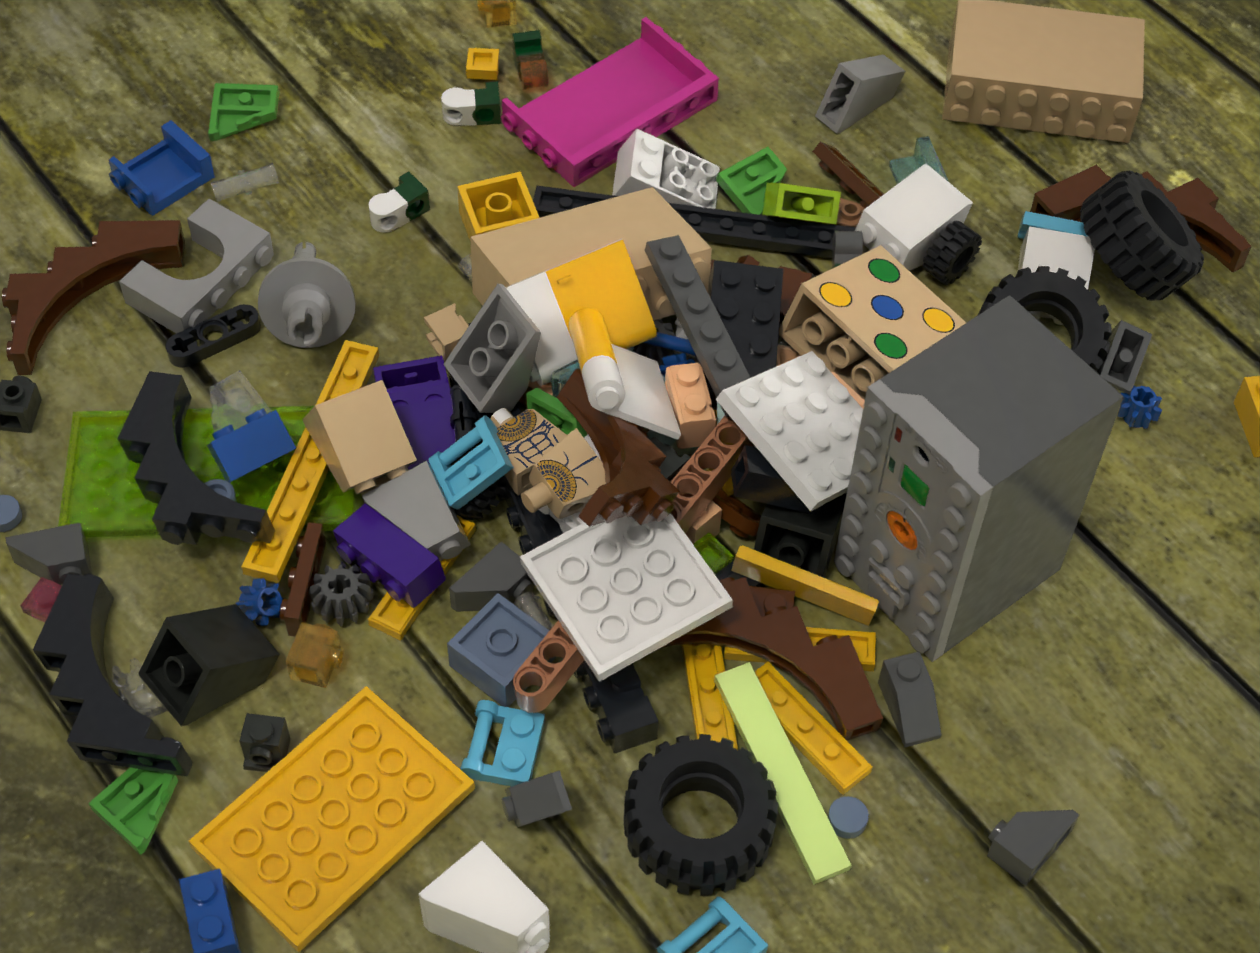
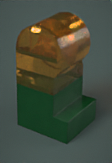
M540 30L513 33V58L523 90L548 87V71L541 45Z

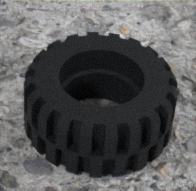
M1122 171L1085 199L1080 210L1081 222L1084 224L1083 228L1086 235L1091 239L1092 246L1099 252L1100 258L1105 264H1108L1117 278H1120L1130 290L1136 291V294L1142 298L1146 297L1150 301L1163 300L1200 273L1204 263V255L1201 253L1202 248L1200 243L1197 242L1193 230L1188 226L1186 219L1159 188L1157 189L1149 179L1143 178L1138 172Z
M1038 266L1033 273L1027 267L1018 270L1015 277L1009 274L1001 279L998 287L994 286L991 289L978 315L1009 295L1028 312L1039 311L1052 315L1067 329L1071 339V350L1097 372L1110 347L1108 339L1112 335V329L1109 322L1105 323L1109 316L1106 305H1098L1097 302L1101 296L1095 289L1089 291L1084 287L1087 281L1079 276L1074 280L1067 276L1069 271L1061 268L1054 273L1050 272L1049 266Z
M699 734V739L690 740L689 735L676 737V744L670 746L669 742L665 741L656 746L655 756L651 753L646 754L639 761V769L632 771L628 780V790L625 792L624 835L628 837L627 847L632 857H639V868L646 875H650L652 872L656 873L655 882L665 888L668 887L669 883L677 885V893L689 895L690 889L700 890V896L713 895V889L721 887L723 892L735 889L738 878L741 882H746L754 876L755 867H762L768 856V850L772 846L778 815V803L775 801L777 792L774 782L767 780L768 771L762 762L758 761L754 764L752 762L753 753L745 747H742L740 750L733 748L734 741L722 738L721 742L712 741L711 735ZM689 791H705L724 799L735 811L738 821L733 828L720 836L698 839L676 831L666 821L662 810L677 795Z

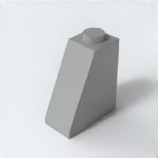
M884 54L839 63L815 117L835 133L843 132L892 99L906 71Z
M427 461L362 495L367 505L436 555L440 561L456 557L461 553L462 549L471 545L454 508L449 506L439 482Z

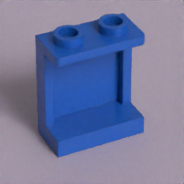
M172 120L161 126L164 140L125 164H122L115 156L108 159L111 169L109 177L118 190L123 189L126 191L134 205L138 208L143 207L151 216L215 177L210 154Z

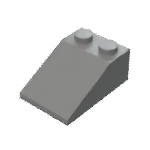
M497 284L443 365L480 413H495L501 408H506L511 412L528 388L541 331L505 286Z

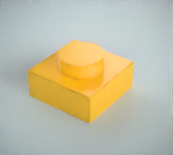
M468 48L466 79L497 80L500 59L499 49Z

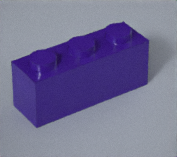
M366 503L333 530L338 543L336 550L341 558L348 564L354 562L360 566L361 571L367 573L370 581L375 583L378 580L382 583L390 596L396 601L404 600L415 608L446 580L440 560L436 555Z

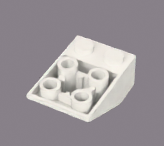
M636 129L618 150L612 195L621 196L653 187L668 203L716 209L718 189L716 178L720 167L653 135Z

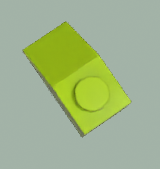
M767 183L762 215L837 224L841 192L784 183Z

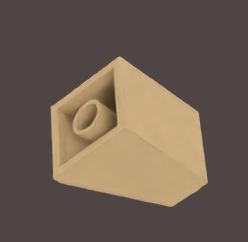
M383 380L317 404L303 418L305 427L343 493L354 489L356 494L376 487L374 480L387 476L390 481L408 471L407 467L417 461Z

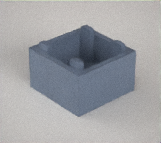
M497 593L447 643L449 666L500 705L509 707L516 700L513 686V677L516 671L547 635L549 630ZM556 657L550 658L547 662L551 663Z

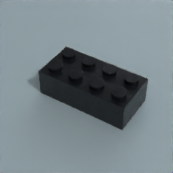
M714 260L709 276L708 294L751 378L776 367L783 269ZM704 373L712 407H717V397Z

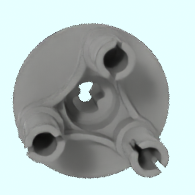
M303 242L297 244L293 258L278 264L265 276L258 295V310L266 328L279 340L292 346L303 348L320 347L335 341L349 328L355 314V293L349 279L333 264L315 258L316 248L309 242H306V248H303Z

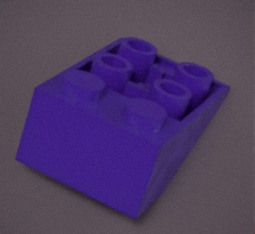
M442 355L373 367L375 382L383 380L417 461L407 467L408 470L425 461L429 463V458L436 452L442 453L455 443L454 429L450 426V416L453 414L452 399Z

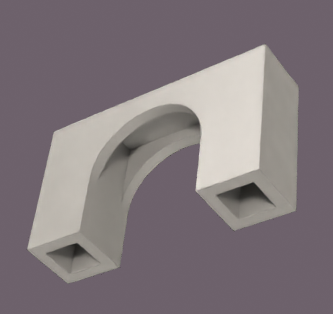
M211 199L204 202L187 218L192 241L222 258L220 265L213 272L198 279L181 280L166 275L142 260L119 281L126 304L176 334L190 327L194 328L197 324L207 320L216 310L225 306L228 299L240 287H244L262 266H266L274 255L269 232Z

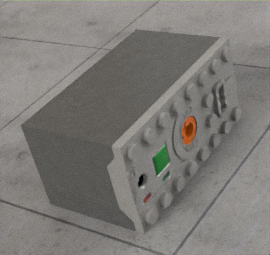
M1010 295L867 387L834 557L837 569L843 576L850 577L866 595L878 599V607L909 638L913 648L917 652L920 651L921 654L924 653L932 662L1061 569L1124 396Z

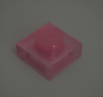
M41 577L20 605L23 613L46 622L62 585Z

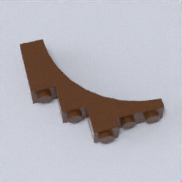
M1094 165L1035 193L1030 212L1081 222L1080 210L1083 202L1108 182L1111 177L1106 175L1098 165ZM1148 171L1141 174L1143 178L1149 179L1157 189L1159 188L1165 194V197L1177 207L1178 212L1183 215L1188 222V226L1196 235V240L1200 243L1202 250L1214 256L1232 273L1243 268L1252 246L1215 210L1219 198L1199 178H1196L1167 192L1163 185Z
M180 220L99 221L98 234L92 237V247H55L53 261H49L47 265V273L10 274L8 287L2 290V303L4 308L9 309L13 332L12 341L7 342L8 361H13L17 374L32 375L38 352L45 339L69 310L82 299L102 287L121 280L142 260L156 269L182 267L185 239Z
M575 369L557 398L575 416L590 436L603 463L606 484L597 488L579 514V517L589 527L604 522L611 523L615 519L625 516L628 518L632 517L640 525L664 520L673 510L674 505L672 502L680 492L661 474L659 467L667 456L648 439L647 433L650 429L592 407L588 400L581 370Z
M733 577L720 580V583L733 600L732 608L661 647L683 644H711L736 648L764 658L788 672L807 688L829 714L837 731L846 740L877 731L882 723V714L850 636L847 635L838 638L837 635L827 636L819 640L816 646H813L797 606L788 609L785 606L775 607L767 611L765 616L761 617L746 577L737 580Z

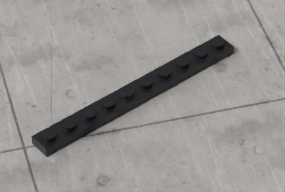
M537 185L533 203L541 218L618 196ZM669 203L707 242L832 258L834 231L856 230V227Z

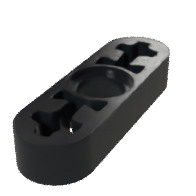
M238 305L197 324L194 328L190 327L171 336L166 343L169 361L176 367H189L255 336L261 328L258 311L251 305ZM243 319H244L246 322H249V323L244 324V323H243L242 321H240V320H243ZM229 325V326H230V330H233V331L229 332L227 326ZM219 331L223 333L217 340L210 341L205 339L206 334L209 332ZM184 348L186 352L182 353V351L178 349Z

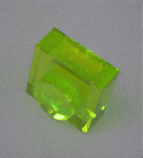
M710 532L693 544L714 574L733 561L734 555Z

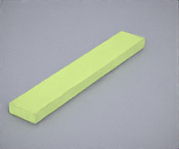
M750 662L715 675L714 682L747 749L753 753L754 764L758 761L762 762L768 771L767 780L774 782L777 792L775 801L778 803V813L813 884L815 885L849 871L852 865Z

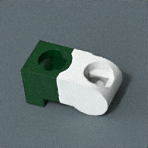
M498 81L486 82V88L464 90L454 87L442 94V114L444 121L448 124L464 126L501 124Z
M409 171L398 177L399 186L387 193L377 194L370 199L371 226L376 231L382 233L393 231L430 210L428 189Z

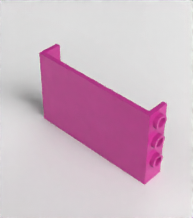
M645 17L641 19V38L521 108H518L507 97L502 100L501 120L504 127L508 131L514 132L522 140L526 148L532 149L538 154L547 167L553 168L571 186L576 187L617 162L618 150L636 129L658 137L716 102L718 99L719 78L705 67L702 61L687 52L679 42L674 41L660 26L655 25Z

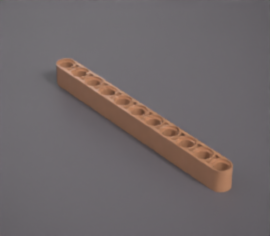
M724 416L671 481L680 491L672 502L674 508L671 511V515L684 533L688 531L731 477V469L744 446H755L731 417ZM725 443H734V445H726ZM705 468H712V469H715V470H713V471H705V470H703V469H705ZM684 494H692V495H694V496H692V497H683L682 495H684ZM559 620L513 677L517 704L523 711L528 713L543 711L584 661V658ZM552 657L563 658L561 662L556 664L547 662ZM531 685L541 687L538 691L533 693H527L523 691L526 687Z

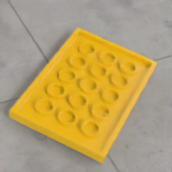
M365 686L189 840V844L213 870L220 868L224 880L299 953L475 789V782L372 690Z

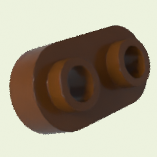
M721 488L712 499L722 509L721 518L731 524L730 529L735 534L744 538H748L749 535L757 536L761 515L733 495L728 496Z

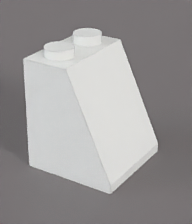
M925 164L865 208L855 231H862L863 244L869 250L881 245L910 271L924 264L923 259L928 255L926 253L927 249L933 246L932 241L934 238L937 239L939 237V232L942 229L946 230V226L950 223L953 224L956 220L964 224L973 202L928 164Z
M1029 226L1021 245L1018 270L1029 267L1033 273L1038 266H1049L1050 272L1056 273L1061 268L1069 271L1068 277L1076 280L1079 276L1087 281L1084 287L1088 290L1095 249L1090 242L1089 236ZM1029 311L1037 320L1040 317L1054 319V323L1063 325L1052 315L1039 311Z
M483 841L478 843L419 893L423 924L431 933L481 953H545L549 947V909Z

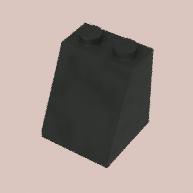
M839 496L820 507L816 515L766 504L760 518L754 550L825 578L839 536L846 497Z
M237 604L166 617L138 675L180 726H185L266 682L280 654Z

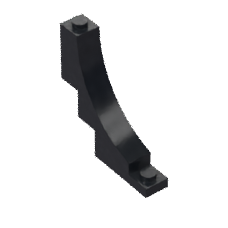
M67 574L33 651L46 670L59 672L49 694L63 714L77 716L67 739L68 744L79 759L83 761L188 777L193 761L183 745L175 739L163 737L154 721L125 703L114 692L105 667L103 647L107 618L114 600L112 594L102 578L96 575L84 574L81 576Z

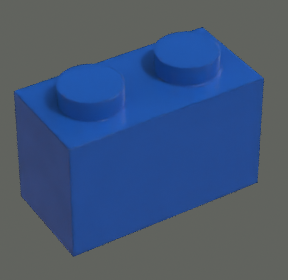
M264 408L245 417L246 425L234 430L231 424L212 434L215 440L207 446L226 481L230 483L296 449L277 410L267 414Z
M220 868L179 879L193 953H241L228 890Z

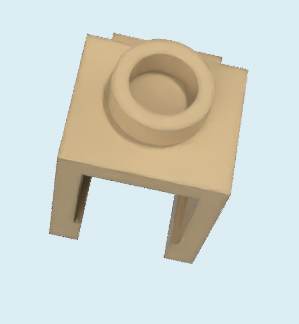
M455 303L424 317V322L432 331L426 334V339L437 355L443 356L445 362L469 325L461 315L457 316Z

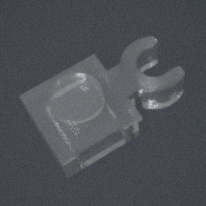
M130 659L131 673H123L117 665L113 666L112 681L119 687L118 696L125 703L149 718L168 711L138 675L142 665L137 659Z

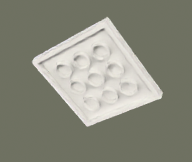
M813 351L722 390L716 401L810 511L847 492L863 408Z
M671 513L660 522L653 521L640 525L632 517L628 518L626 516L615 519L611 523L604 522L590 527L584 522L520 556L521 565L599 682L733 607L732 598Z

